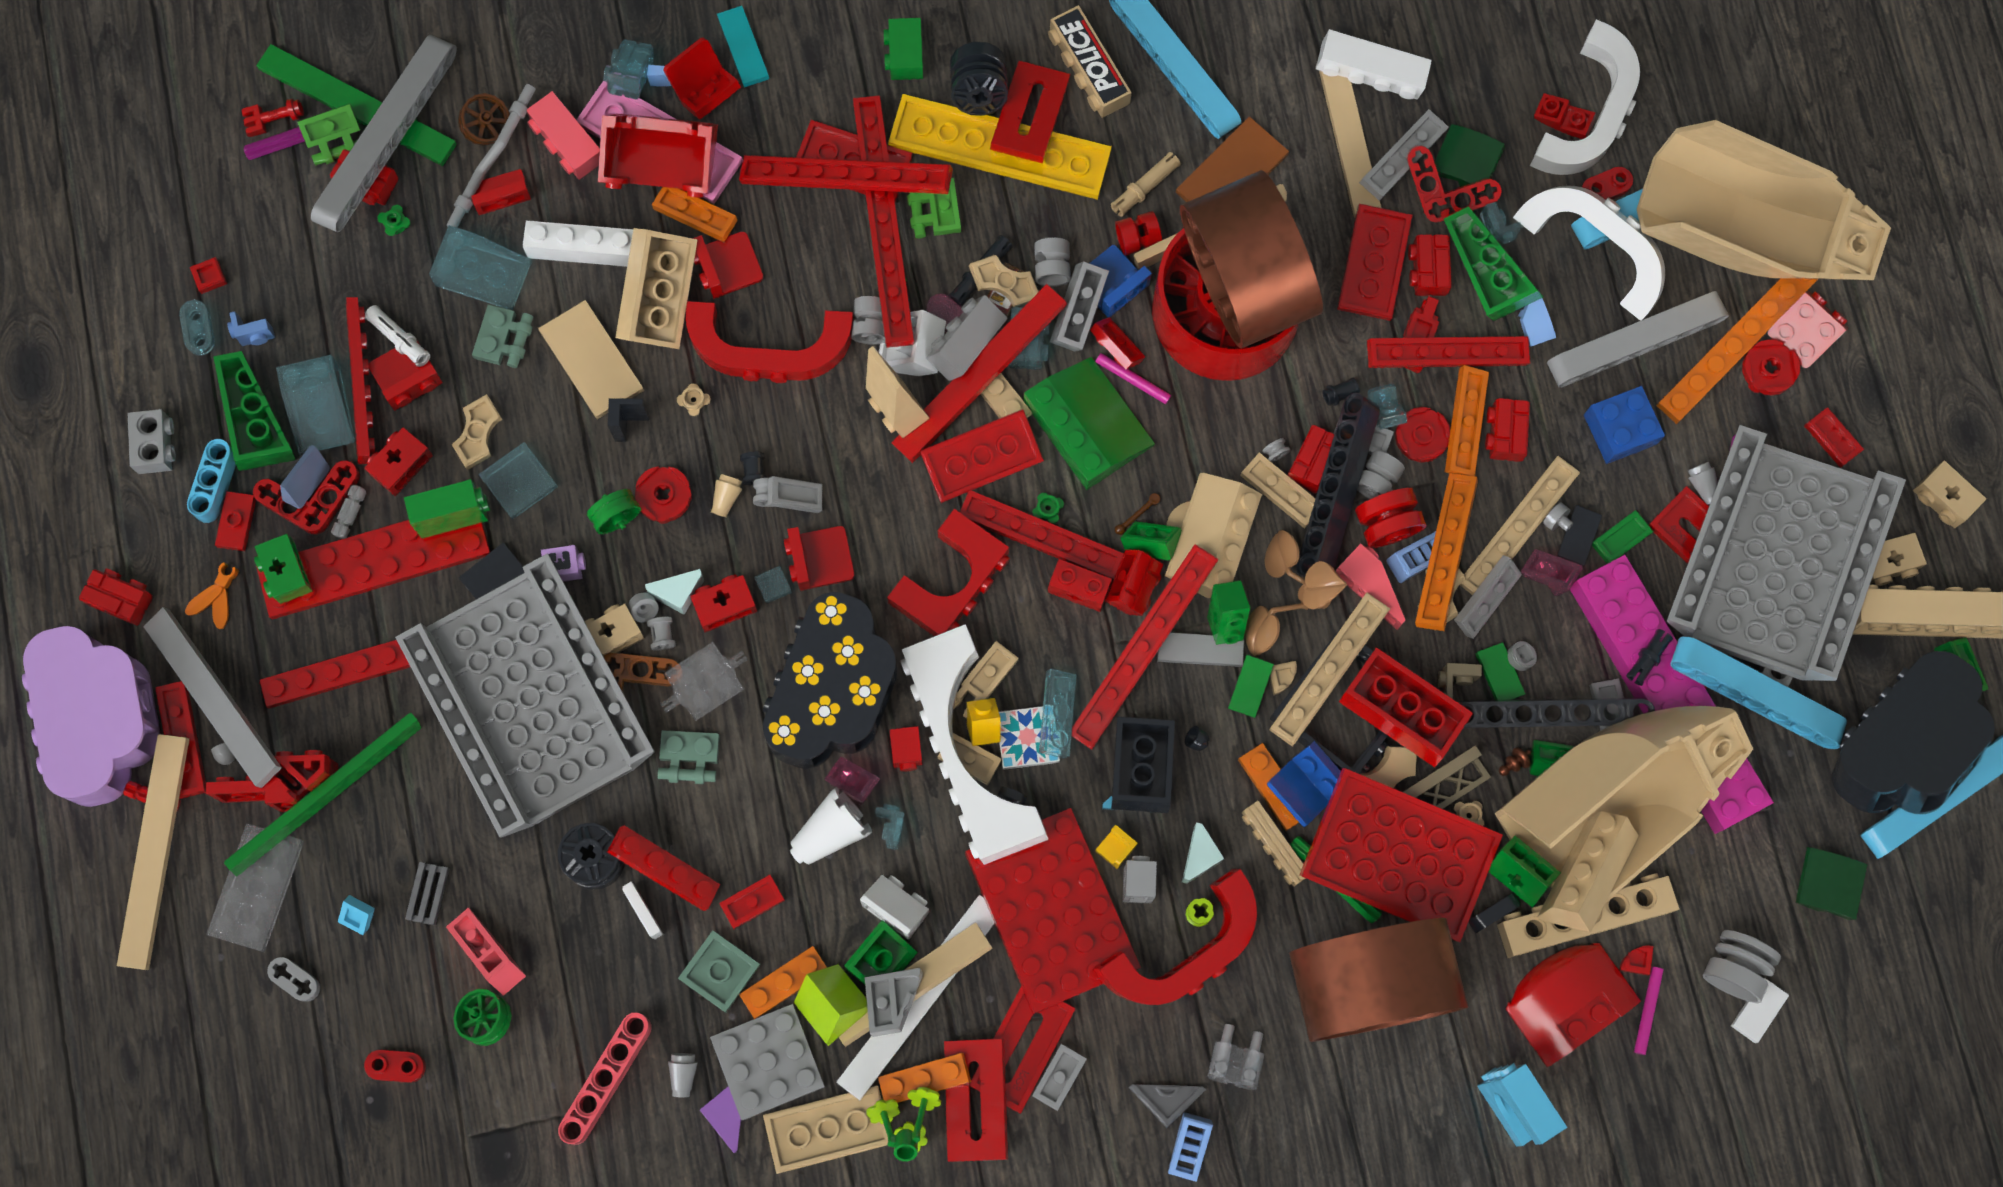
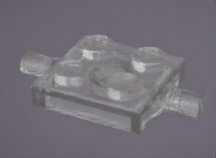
M713 642L664 673L672 685L674 695L661 702L660 705L663 708L673 702L663 709L668 713L681 704L688 709L695 721L699 720L744 690L736 677L734 669L747 662V657L744 656L740 660L735 661L744 655L740 651L727 659L721 655Z

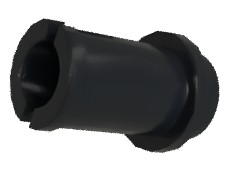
M1350 378L1335 386L1327 385L1322 394L1327 405L1337 406L1339 401L1346 399L1350 394L1360 393V388L1356 379Z

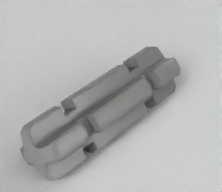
M352 485L347 494L349 498H345L337 516L338 523L335 522L331 530L335 537L345 539L349 534L350 529L348 527L353 525L361 507L359 502H363L366 495L365 489L360 486Z

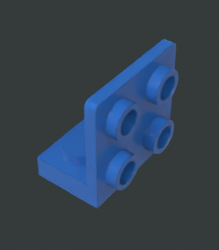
M1115 245L1110 246L1089 263L1109 271L1097 305L1107 318L1111 317L1150 285L1152 273L1145 265L1140 270H1137Z
M1314 741L1295 755L1267 782V786L1303 827H1306L1328 805L1341 771Z

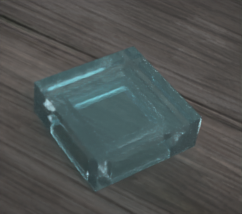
M780 566L754 577L766 604L792 593Z

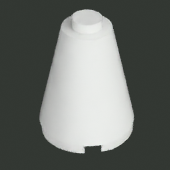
M836 787L828 794L791 841L793 848L790 852L797 862L801 864L804 861L809 865L867 837L872 833V829L869 823L863 826L860 821L861 817H863L861 811L844 792L839 794V788Z

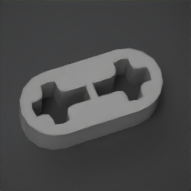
M284 957L276 958L270 962L267 973L271 981L295 999L309 1002L318 996L320 992L319 981L295 962ZM287 964L286 971L292 975L291 979L284 976L278 978L279 972L276 968L279 965L285 966ZM299 980L303 983L310 981L309 988L311 992L300 995L302 989L295 984L296 981Z

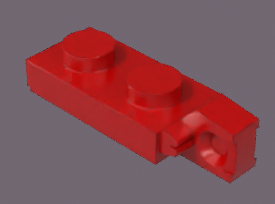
M1428 296L1426 300H1423L1420 308L1416 307L1402 338H1434L1439 325L1438 316L1434 315L1439 300ZM1423 367L1404 368L1409 369L1415 373L1421 372Z

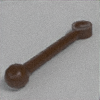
M1156 493L1151 494L1149 501L1123 524L1116 525L1115 533L1118 535L1124 534L1125 529L1149 507L1159 504L1160 496Z

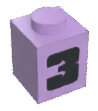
M575 545L541 550L542 556L547 553L549 554L563 581L582 579L581 570L586 569L584 553H579Z

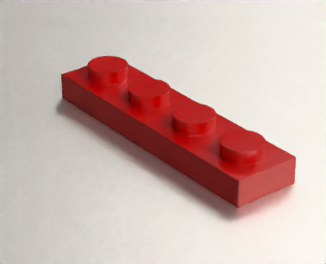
M182 681L155 687L164 735L189 738L179 799L206 793V781L189 691Z
M625 825L619 828L607 851L612 856L702 911L708 910L720 886L716 881Z

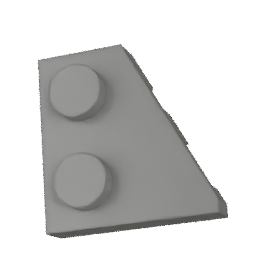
M920 968L865 977L869 1031L872 1037L902 1032L923 977V972Z

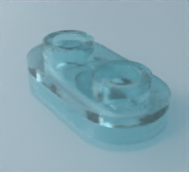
M198 300L188 301L183 304L179 312L184 344L191 353L205 355L213 349L215 344L210 312L202 302ZM195 314H200L199 319L193 320ZM200 339H205L203 345L197 346V342Z

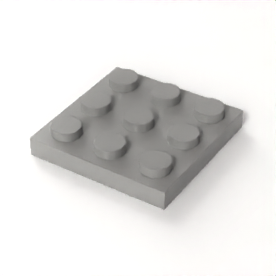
M793 1004L710 1037L741 1121L825 1088Z

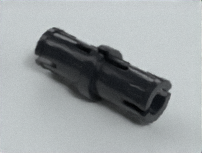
M1657 629L1647 647L1640 650L1638 653L1639 659L1626 675L1631 682L1639 672L1640 675L1634 683L1642 686L1652 668L1659 665L1661 662L1660 656L1673 640L1669 633L1660 642L1659 640L1665 631Z

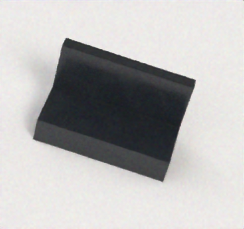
M609 398L608 427L615 442H626L627 421H649V413L643 399Z

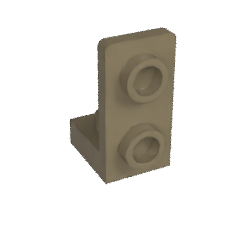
M1447 663L1442 668V671L1438 672V688H1442V692L1453 699V680H1456L1458 685H1472L1473 681L1476 682L1481 677L1482 665Z

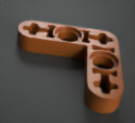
M608 653L603 656L608 665L611 664L612 660H615L617 665L620 666L619 669L614 670L613 675L616 680L619 679L618 684L622 692L624 682L674 686L681 681L683 676L680 665L672 659L620 653ZM640 662L646 663L649 666L648 673L643 677H637L633 673L634 666ZM653 664H658V670L665 671L668 669V666H672V669L677 672L676 675H671L670 680H666L665 675L661 673H656V679H652L654 675Z

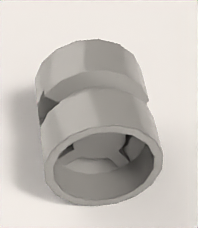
M1045 238L1035 242V261L1038 262L1035 265L1036 283L1042 286L1046 284L1049 286H1061L1069 283L1071 271L1070 264L1066 262L1070 259L1069 242L1062 238Z
M861 296L856 298L853 316L856 320L852 322L851 339L870 345L885 343L879 297Z
M1374 451L1366 464L1367 470L1362 472L1357 491L1368 499L1393 491L1392 484L1398 482L1405 470L1404 465L1395 457L1385 452Z

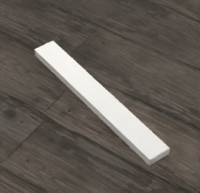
M981 895L976 898L941 945L975 922L986 936L995 923ZM957 973L913 1001L902 1032L876 1037L871 1036L836 1083L860 1101Z

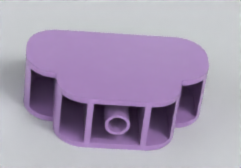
M63 626L43 631L33 637L25 649L23 656L25 674L22 675V682L24 688L29 693L30 699L27 702V711L29 716L33 718L35 728L31 732L35 746H38L39 757L36 758L38 771L43 775L46 786L54 794L78 805L92 807L112 802L123 795L126 783L131 781V768L142 766L154 757L160 728L149 672L142 663L121 649L114 646H104L75 627Z

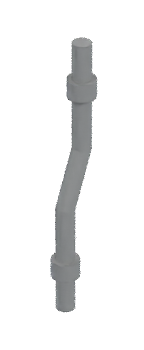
M526 84L518 100L513 102L509 109L510 115L497 140L475 169L463 194L459 195L454 203L455 209L446 224L450 229L456 231L464 214L469 213L473 205L471 195L477 192L485 174L506 147L519 120L524 119L528 109L527 105L536 90L533 86Z

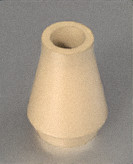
M723 474L720 475L719 480H716L711 513L727 518L728 512L742 491V488H740L742 481Z

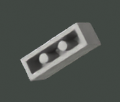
M1084 261L1075 265L1064 298L1068 305L1059 313L1050 343L1074 352L1083 350L1109 273L1108 270Z
M986 295L977 299H969L962 306L961 310L963 313L960 317H955L946 326L948 332L944 337L940 336L930 347L932 351L926 359L948 381L956 379L966 372L1008 319Z

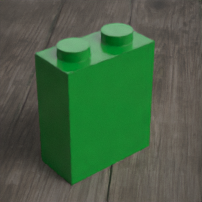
M471 479L404 497L410 525L422 539L488 521L486 512L490 511L487 496L486 494L483 495L481 487H476Z

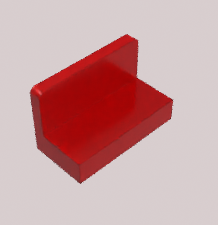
M521 169L482 180L477 192L471 195L478 215L531 200Z

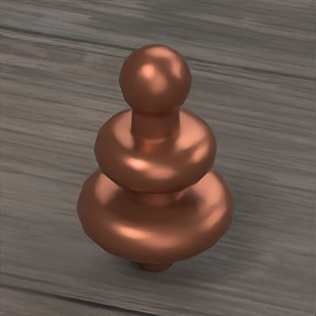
M1518 747L1512 750L1513 756L1506 758L1507 764L1499 768V774L1507 776L1510 770L1519 772L1521 767L1529 768L1531 765L1528 757L1531 755L1530 750L1524 752Z

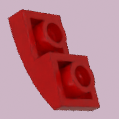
M1544 93L1534 114V119L1567 135L1584 139L1590 133L1596 119V112L1570 106L1569 100Z

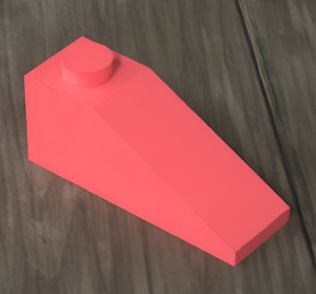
M1360 544L1337 568L1336 573L1359 597L1363 598L1366 593H1369L1389 607L1390 610L1384 619L1398 630L1405 622V617L1384 566L1379 560V555L1368 546L1365 548Z
M469 908L446 926L485 979L503 996L526 977L512 957Z

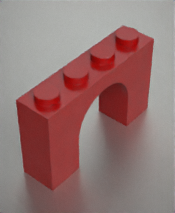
M956 509L951 512L938 529V538L962 554L970 564L972 574L966 587L951 596H936L927 592L904 575L887 597L889 605L934 637L960 627L958 621L964 614L968 616L977 604L974 601L980 592L983 594L987 592L994 581L991 579L996 570L1001 572L1010 560L1008 557L1009 547Z

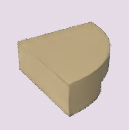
M1296 661L1273 665L1269 677L1273 695L1282 693L1291 685L1297 670Z

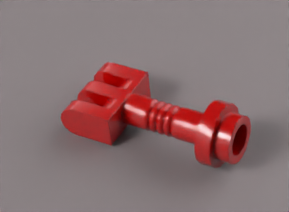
M293 98L286 100V106L275 110L262 112V108L258 104L241 110L242 116L247 117L243 121L244 126L249 127L245 130L248 137L267 133L265 123L289 116L295 121L304 115V109L300 100H294Z

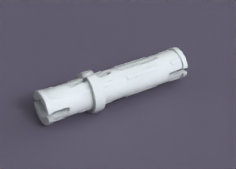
M377 305L367 309L365 318L395 344V348L400 354H406L418 367L424 366L429 361V352L417 343L416 338L411 333H406Z

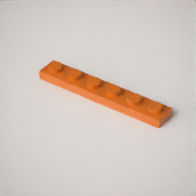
M1449 473L1415 621L1416 627L1445 631L1478 484L1476 476Z

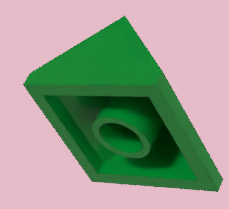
M881 920L844 967L865 985V977L903 971L918 952L886 922Z

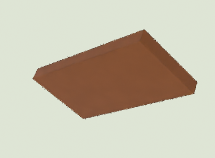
M1249 116L1176 189L1175 193L1184 201L1189 202L1260 170L1265 171L1269 175L1288 156L1289 151Z

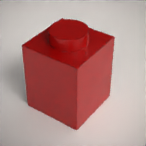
M918 726L890 729L894 768H900L902 772L917 770V766L922 765Z

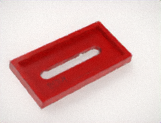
M1018 61L1008 91L1007 101L1003 105L991 141L990 150L1043 164L1067 90L1070 74ZM1041 84L1044 88L1029 133L1024 136L1020 135L1018 131L1033 86Z
M1686 486L1658 514L1649 526L1662 541L1688 564L1696 540L1679 525V520L1681 518L1689 520L1700 532L1709 506Z
M1022 986L993 1038L1004 1039L1005 1066L1033 1015ZM1061 1002L1038 1012L1043 1016V1021L1012 1080L1006 1083V1107L1021 1114L1076 1008ZM978 1067L970 1082V1087L980 1092V1067Z
M1004 1039L944 1041L945 1058L964 1053L968 1071L971 1062L976 1061L979 1064L981 1080L982 1136L978 1141L973 1140L971 1136L970 1082L946 1089L948 1162L1008 1160Z

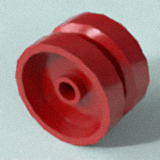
M1402 488L1381 494L1362 503L1355 509L1360 524L1369 526L1364 532V536L1370 548H1379L1397 543L1418 534L1427 527L1422 512L1413 510L1418 504L1413 488Z

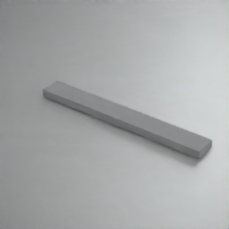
M162 607L143 627L256 787L262 788L282 767L169 609Z

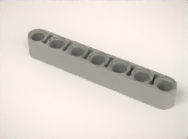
M1713 291L1556 355L1547 361V365L1558 387H1565L1716 325L1728 318L1729 314L1717 291Z

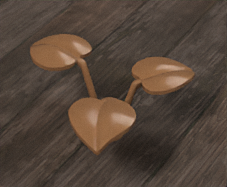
M1283 530L1275 534L1267 548L1265 568L1272 577L1280 578L1286 572L1288 576L1302 583L1303 585L1298 591V598L1301 600V603L1273 607L1269 611L1264 606H1258L1250 614L1246 625L1245 638L1250 653L1256 658L1269 650L1279 636L1280 623L1274 615L1275 613L1296 609L1308 610V608L1325 609L1347 586V583L1336 573L1334 568L1322 561L1316 562L1309 568L1305 579L1295 574L1291 567L1296 565L1299 560V547L1294 537Z

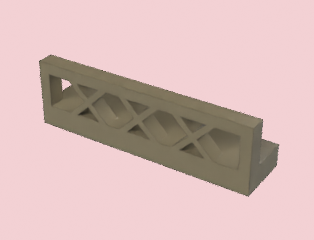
M1475 745L1403 793L1415 798L1419 796L1433 798L1432 805L1436 806L1437 799L1444 800L1436 806L1443 809L1490 779L1491 776L1478 759L1482 754ZM1471 763L1481 775L1474 782L1462 779L1463 768ZM1458 772L1457 778L1450 777ZM1444 780L1456 783L1455 793L1451 797L1438 795L1440 783ZM1461 784H1463V785H1468V786H1466L1465 788H1463L1462 790H1460V785H1461ZM1435 787L1434 793L1427 792Z

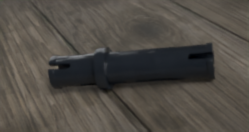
M999 235L980 260L996 255L1001 260L1013 245L1011 242L1006 244L1009 240ZM971 271L965 272L962 275V281L948 295L950 300L955 298L952 302L959 307H962L971 294L978 290Z

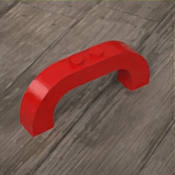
M687 301L686 326L692 345L699 357L716 371L730 376L743 377L747 381H758L759 378H765L775 383H785L787 380L816 378L829 372L843 359L852 340L853 312L825 310L823 332L819 340L807 349L792 351L735 347L723 342L716 334L717 310L715 303Z
M1231 869L1209 885L1222 905L1224 916L1222 927L1214 939L1164 975L1152 979L1140 975L1124 952L1116 951L1093 968L1104 985L1113 993L1128 1001L1146 1005H1161L1180 999L1187 993L1193 995L1204 987L1203 982L1209 977L1216 978L1227 970L1226 965L1237 958L1246 948L1256 925V899L1252 887L1242 870Z

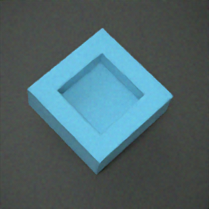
M349 895L343 901L338 922L364 935L370 927L375 908Z

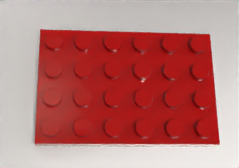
M1342 768L1299 876L1409 922L1446 918L1451 939L1461 942L1503 834L1356 772Z
M1071 808L1042 820L1049 840L985 865L980 858L974 859L971 850L965 852L1033 1014L1103 985L1104 983L1093 968L1116 951L1124 952L1135 970L1141 968Z

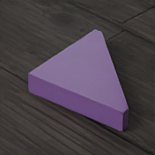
M728 1086L701 1108L700 1111L732 1152L735 1153L738 1151L741 1118Z

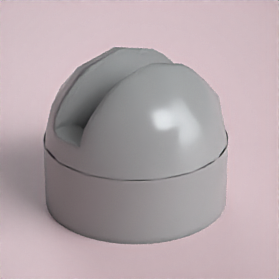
M225 743L211 749L214 759L222 765L231 764L235 760V756Z

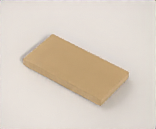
M586 300L538 328L596 419L608 413L609 398L632 399L644 391L642 385Z
M870 1087L860 1101L852 1094L847 1093L763 1115L776 1174L887 1146L888 1137L884 1124L880 1122L871 1123L870 1118L866 1114V1110L882 1100L879 1087Z

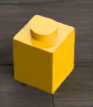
M995 698L967 702V729L972 746L1001 742L1000 714Z

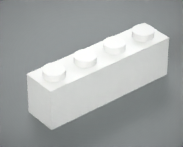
M1329 29L1322 41L1316 69L1328 76L1339 75L1347 77L1350 82L1355 84L1364 83L1374 86L1378 91L1397 93L1405 99H1418L1425 90L1432 60Z
M526 221L523 248L527 257L531 259L627 266L633 229Z

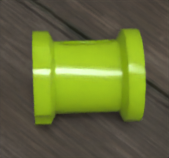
M1205 898L1194 899L1186 909L1187 921L1196 927L1205 926L1214 915L1212 903ZM1202 906L1206 909L1204 911L1206 918L1201 916L1197 919L1194 916L1196 911L1193 907L1198 909Z

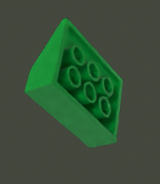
M1092 357L1047 377L1024 392V403L1032 411L1033 417L1086 490L1155 446L1153 440Z

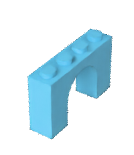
M1515 1063L1503 1067H1495L1481 1076L1483 1082L1478 1084L1477 1087L1516 1147L1523 1146L1533 1140L1535 1145L1543 1144L1567 1128L1526 1064L1516 1066Z

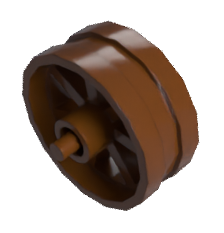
M486 93L474 95L466 101L459 112L458 124L460 131L473 144L481 146L492 145L497 140L499 134L490 123L505 125L509 117V111L504 102L495 95ZM478 101L480 114L468 108V106ZM483 101L491 102L494 106L489 111L485 110ZM498 108L503 118H493L492 113ZM465 112L476 118V120L465 124ZM477 126L479 128L478 136L472 134L468 128ZM487 128L494 138L483 139L484 129Z

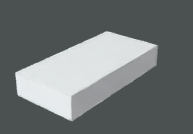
M632 882L624 885L622 890L652 939L662 936L661 928L636 886Z
M1766 978L1764 979L1768 982L1769 986L1762 1002L1752 1003L1747 1001L1731 1024V1027L1754 1043L1760 1041L1789 996Z

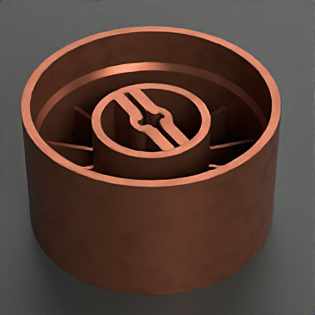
M1260 170L1180 205V215L1184 231L1202 280L1226 330L1239 348L1242 349L1323 312L1320 288L1303 239L1282 195L1265 171Z
M1446 918L1420 920L1363 931L1311 944L1289 953L1309 1042L1374 1031L1468 1008Z

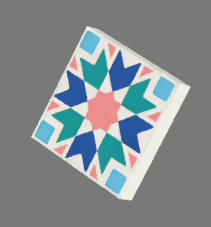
M1052 705L999 712L1001 734L999 745L1003 770L1060 762Z

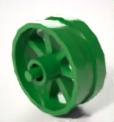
M630 489L618 490L609 495L604 494L602 499L597 501L588 510L586 515L594 524L593 527L598 534L611 533L620 528L621 530L625 529V525L635 519L641 512V507L634 500L635 497Z
M476 989L468 992L460 1000L455 1009L453 1019L455 1029L461 1037L474 1044L488 1046L496 1043L505 1035L510 1027L512 1015L510 1006L504 998L487 989ZM492 997V1001L486 1007L485 999ZM498 1007V1014H492V1011ZM475 1026L473 1035L471 1037V1035L468 1032V1029ZM483 1027H485V1029L487 1030V1033L484 1034V1035H482V1036H480L481 1033H482Z

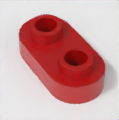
M1615 167L1588 178L1583 183L1582 188L1593 191L1592 187H1597L1600 192L1596 194L1605 200L1607 198L1613 200L1629 191L1633 184V176L1626 168ZM1616 177H1621L1624 182H1618Z
M376 1050L367 1056L364 1068L366 1074L375 1080L412 1083L422 1078L426 1065L424 1059L416 1053ZM381 1059L384 1066L381 1070L377 1071L374 1065L377 1060ZM410 1061L413 1064V1069L411 1072L406 1073L404 1065Z

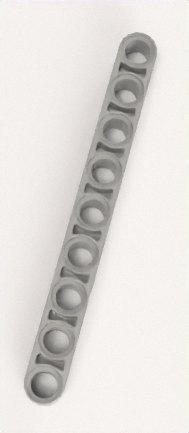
M433 35L426 37L315 203L311 212L312 222L335 232H340L345 227L453 63L457 52L456 45Z

